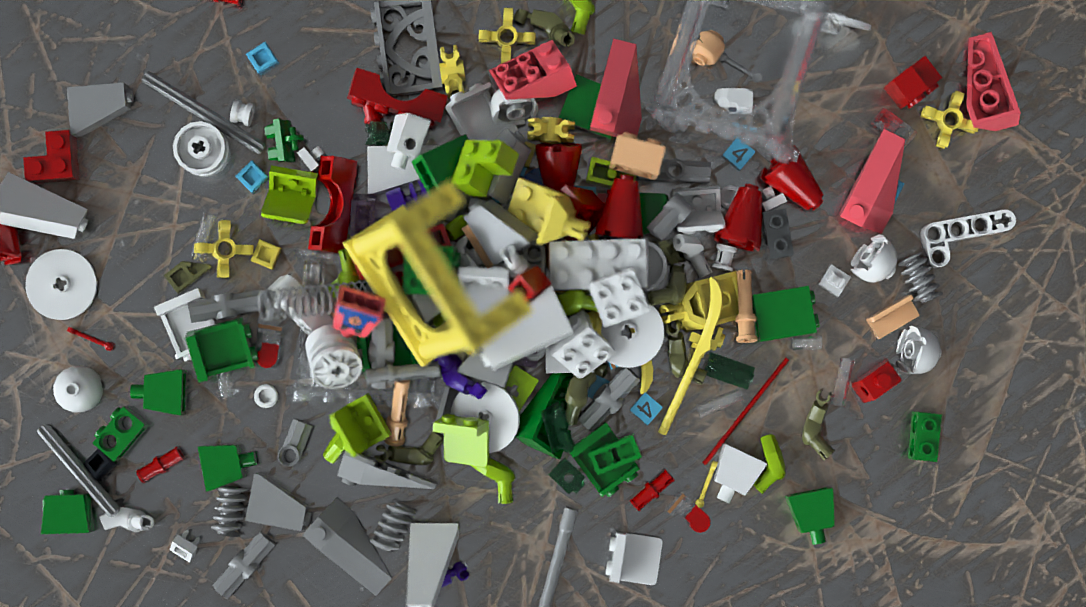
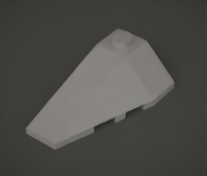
M346 451L344 452L337 475L342 477L341 482L350 486H355L357 483L359 485L435 489L438 485L434 481L387 462H378L374 457L360 453L356 457H352Z
M338 497L303 533L302 536L375 596L392 579L381 557L370 542V538L361 526L355 512Z

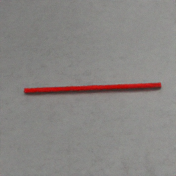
M785 357L782 363L778 366V368L766 381L763 387L759 390V392L747 405L744 411L740 414V416L728 429L725 435L721 438V440L709 453L706 459L702 462L704 465L708 464V462L720 449V447L731 435V433L735 430L738 424L754 406L757 400L773 382L776 376L788 363L789 359Z

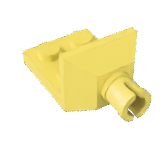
M522 177L518 178L508 212L538 234L536 243L544 244L568 235L580 241L586 238L588 232L584 230H589L590 223L574 217L576 212L568 195Z
M737 271L713 277L720 285L723 302L716 325L734 321L739 314ZM710 278L688 283L684 298L679 304L661 305L659 313H669L666 316H662L663 323L668 324L672 321L677 323V321H680L682 329L686 333L704 329L710 307Z

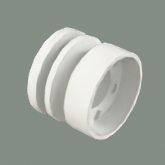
M333 324L323 325L315 329L308 336L305 343L306 354L313 379L317 384L330 389L343 388L352 384L360 376L362 361L354 336L351 338L344 337L340 330L333 327Z

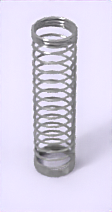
M366 280L363 282L357 281L356 283L351 281L348 284L343 282L341 284H345L349 288V285L353 284V289L356 287V290L361 291L363 286L366 293H373L375 295ZM335 283L334 285L327 284L326 286L321 284L319 287L313 285L312 287L305 286L304 288L299 286L297 289L285 287L282 290L277 288L275 291L272 289L261 290L258 297L260 316L264 321H271L273 317L278 320L280 315L283 319H286L287 313L291 319L295 314L300 318L302 312L305 317H308L309 313L313 316L317 312L323 315L324 311L328 315L331 311L335 313L332 302L333 290L338 299L341 285ZM358 283L361 284V285H360V289H358V287H357L356 284H358ZM336 285L339 286L338 293L335 288ZM328 286L332 287L331 292H329ZM314 287L317 288L316 295H315V293H314V291H313V288H314ZM320 287H325L323 294ZM306 288L310 289L309 296L305 290ZM292 289L295 290L294 298L290 292ZM298 289L303 290L301 296L298 292ZM284 290L288 291L286 298L283 293ZM326 290L330 300L329 312H327L325 305ZM276 291H280L279 300L276 295ZM311 292L314 296L315 301L314 314L311 309ZM319 292L322 298V313H320L318 307ZM304 293L306 295L308 305L307 315L305 314L303 306ZM289 294H290V297H291V300H292V306H293V314H292V316L290 315V312H289V304H288ZM296 295L299 297L300 315H298L296 309ZM274 296L276 298L278 308L277 318L275 316ZM282 296H283L284 303H285V316H284V317H283L282 309H281V297H282ZM266 299L268 304V314L266 310Z

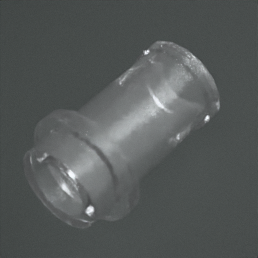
M814 333V335L793 336V350H814V352H817V349H822V335Z
M231 371L217 374L218 391H216V394H218L219 399L232 398L235 390H232Z

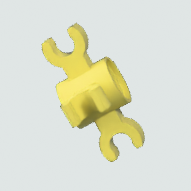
M504 8L503 26L497 31L479 30L478 40L482 43L497 42L499 47L502 48V64L511 60V49L517 44L535 45L536 33L517 32L513 27V8ZM505 32H509L514 36L513 40L509 43L501 40V35Z
M453 45L454 51L451 54H447L444 47L440 48L443 63H439L442 84H445V90L449 99L454 90L465 93L463 81H466L463 60H460L457 45Z
M959 91L952 93L948 109L945 111H940L930 106L923 107L920 117L937 121V125L941 129L935 146L943 149L948 147L951 133L956 128L972 134L978 132V128L973 127L971 120L963 118V114L959 110L965 93ZM946 114H950L954 117V125H949L946 123Z
M555 117L528 119V126L534 127V131H527V138L529 140H540L542 143L550 144L574 142V135L568 133V130L575 129L574 121Z
M221 220L218 222L219 239L213 244L194 243V253H208L218 259L217 278L229 277V259L234 255H253L254 245H236L230 239L231 220ZM220 243H225L229 247V253L226 256L221 255L218 251Z

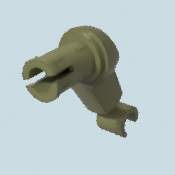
M518 9L515 12L514 20L524 24L527 18L531 19L530 24L544 29L549 40H553L557 46L563 45L566 47L567 45V47H570L574 44V34L570 32L568 26L555 13L533 9V13L524 9Z
M672 264L670 266V281L667 288L648 291L647 297L650 305L655 306L667 302L677 305L682 302L687 287L684 264L681 266Z
M677 321V329H673L671 323H668L665 330L669 334L668 353L670 367L673 375L679 379L684 376L689 361L687 360L683 332H679L682 328V323ZM697 368L692 380L702 385L708 371Z
M601 364L584 378H577L576 376L571 378L565 395L567 407L562 419L564 423L568 425L577 424L580 410L587 404L588 388L596 381V375L602 378L608 373V370H606L607 364Z
M822 388L817 392V400L814 401L807 415L802 432V441L804 445H810L825 460L835 451L821 436L822 433L820 432L829 407L827 402L831 400L833 394L830 392L827 399L822 398Z
M432 431L422 446H389L387 450L384 445H378L376 450L384 451L381 456L374 455L378 462H385L388 459L389 461L402 464L429 465L434 461L433 455L444 441V437L440 433Z

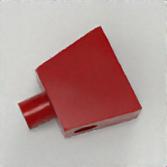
M885 358L851 382L850 385L861 401L866 403L876 400L900 383L902 379L888 359Z

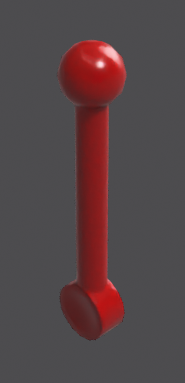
M72 327L67 329V332L104 346L107 351H111L114 348L112 342H104Z

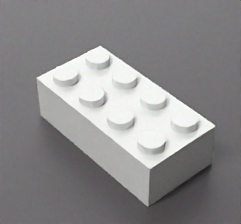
M647 239L549 242L550 282L552 283L550 287L554 291L589 290L591 282L627 269H634L641 288L649 289V242Z

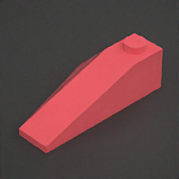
M989 32L968 39L966 107L974 128L999 131L1019 125L1021 112L993 34Z
M613 38L590 131L613 137L623 136V133L638 135L642 115L637 46L634 43Z
M883 129L839 212L840 217L860 227L882 234L893 214L905 138Z

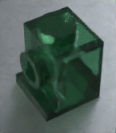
M566 457L548 473L568 494L572 491L575 494L578 493L585 485L583 480L586 477ZM565 474H572L573 480L566 482L564 480Z

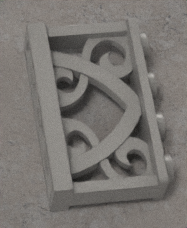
M432 0L375 1V8L371 9V17L373 23L377 22L378 31L374 32L375 45L380 46L381 55H377L378 68L383 69L384 78H380L386 93L394 97L422 93L425 89L435 92L444 91L440 74V58ZM422 5V9L408 16L402 8ZM394 9L402 15L403 20L399 22L397 17L391 15L393 23L387 24L384 21V15L388 10ZM414 23L415 29L416 26L422 25L423 31L417 34L410 25ZM406 28L409 34L416 40L427 41V46L422 47L414 54L411 64L402 59L393 50L397 39ZM384 30H386V31H388V32H391L390 35H389V37H388L387 40H386V43H385ZM387 55L396 65L389 68ZM420 56H426L427 63L422 64L419 62V67H417L416 63L418 58ZM396 72L400 73V81L405 77L406 72L410 73L408 83L402 87L396 86L392 82L393 74ZM415 76L432 79V83L412 86Z

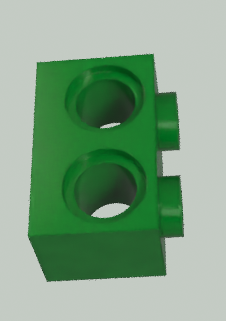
M129 406L118 407L111 414L110 419L112 420L106 427L104 425L100 427L94 435L96 439L92 444L114 462L119 461L150 425ZM126 416L132 420V426L128 430L122 425V421ZM110 435H113L117 441L113 448L107 444V438Z
M912 411L908 459L937 462L942 414Z
M634 433L592 449L588 453L597 475L640 459L643 456Z

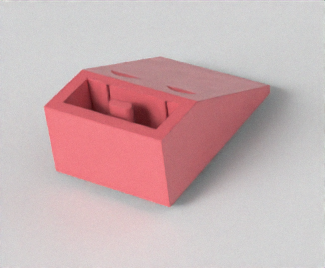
M553 40L543 43L489 70L506 100L556 97L577 87L570 65Z

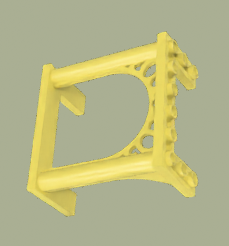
M451 180L407 208L404 205L400 206L343 243L375 295L386 299L385 311L421 367L427 365L438 356L463 349H468L470 354L475 353L533 312L522 292L517 290L479 316L424 229L465 202ZM400 242L448 320L435 329L430 328L424 323L386 263L385 254L387 248Z

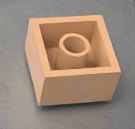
M623 133V136L618 135L609 169L656 180L665 147L660 146L661 142L654 139H647L646 142L637 140L638 136L630 133Z

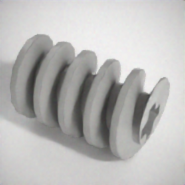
M924 251L905 258L897 264L898 267L906 266V269L901 274L910 276L905 281V284L914 285L909 290V293H917L913 302L921 301V304L943 295V292H935L940 286L939 283H931L936 277L935 274H927L932 267L930 265L923 266L928 258L920 257L919 255Z
M235 486L218 488V491L224 493V496L216 497V500L221 502L222 506H216L214 509L221 512V514L213 516V519L218 521L219 524L212 525L211 528L216 530L219 535L241 537V534L235 531L243 526L237 522L244 519V515L238 511L246 509V506L240 502L246 501L247 496L241 492H246L249 489Z
M393 500L395 502L394 505H386L391 513L382 514L387 521L378 522V525L383 529L382 531H374L379 537L378 540L370 539L373 545L390 553H394L392 550H399L400 548L395 541L402 542L404 540L400 532L407 533L408 529L404 524L412 523L408 515L416 514L413 508L396 500Z

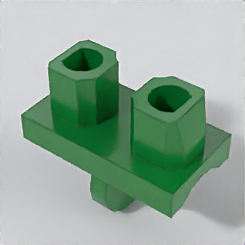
M273 119L272 124L264 127L267 139H275L276 147H271L267 150L268 159L285 163L296 162L294 151L299 150L298 142L304 141V135H297L296 127H291L290 120Z

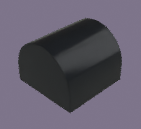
M99 449L83 463L91 475L98 481H102L118 464L117 461H112Z

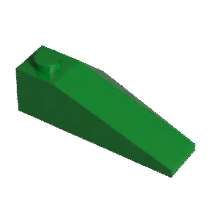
M552 373L522 412L519 429L515 436L525 445L559 460L571 433V430H568V424L564 423L562 419L567 407L565 395L571 378L575 376L573 373Z

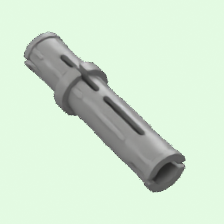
M438 361L430 362L423 367L420 364L392 366L391 364L383 368L365 369L367 385L382 382L394 384V381L440 377Z

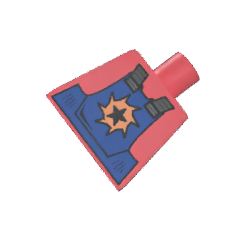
M341 285L333 327L340 330L341 334L346 338H351L354 335L367 337L382 319L386 299Z

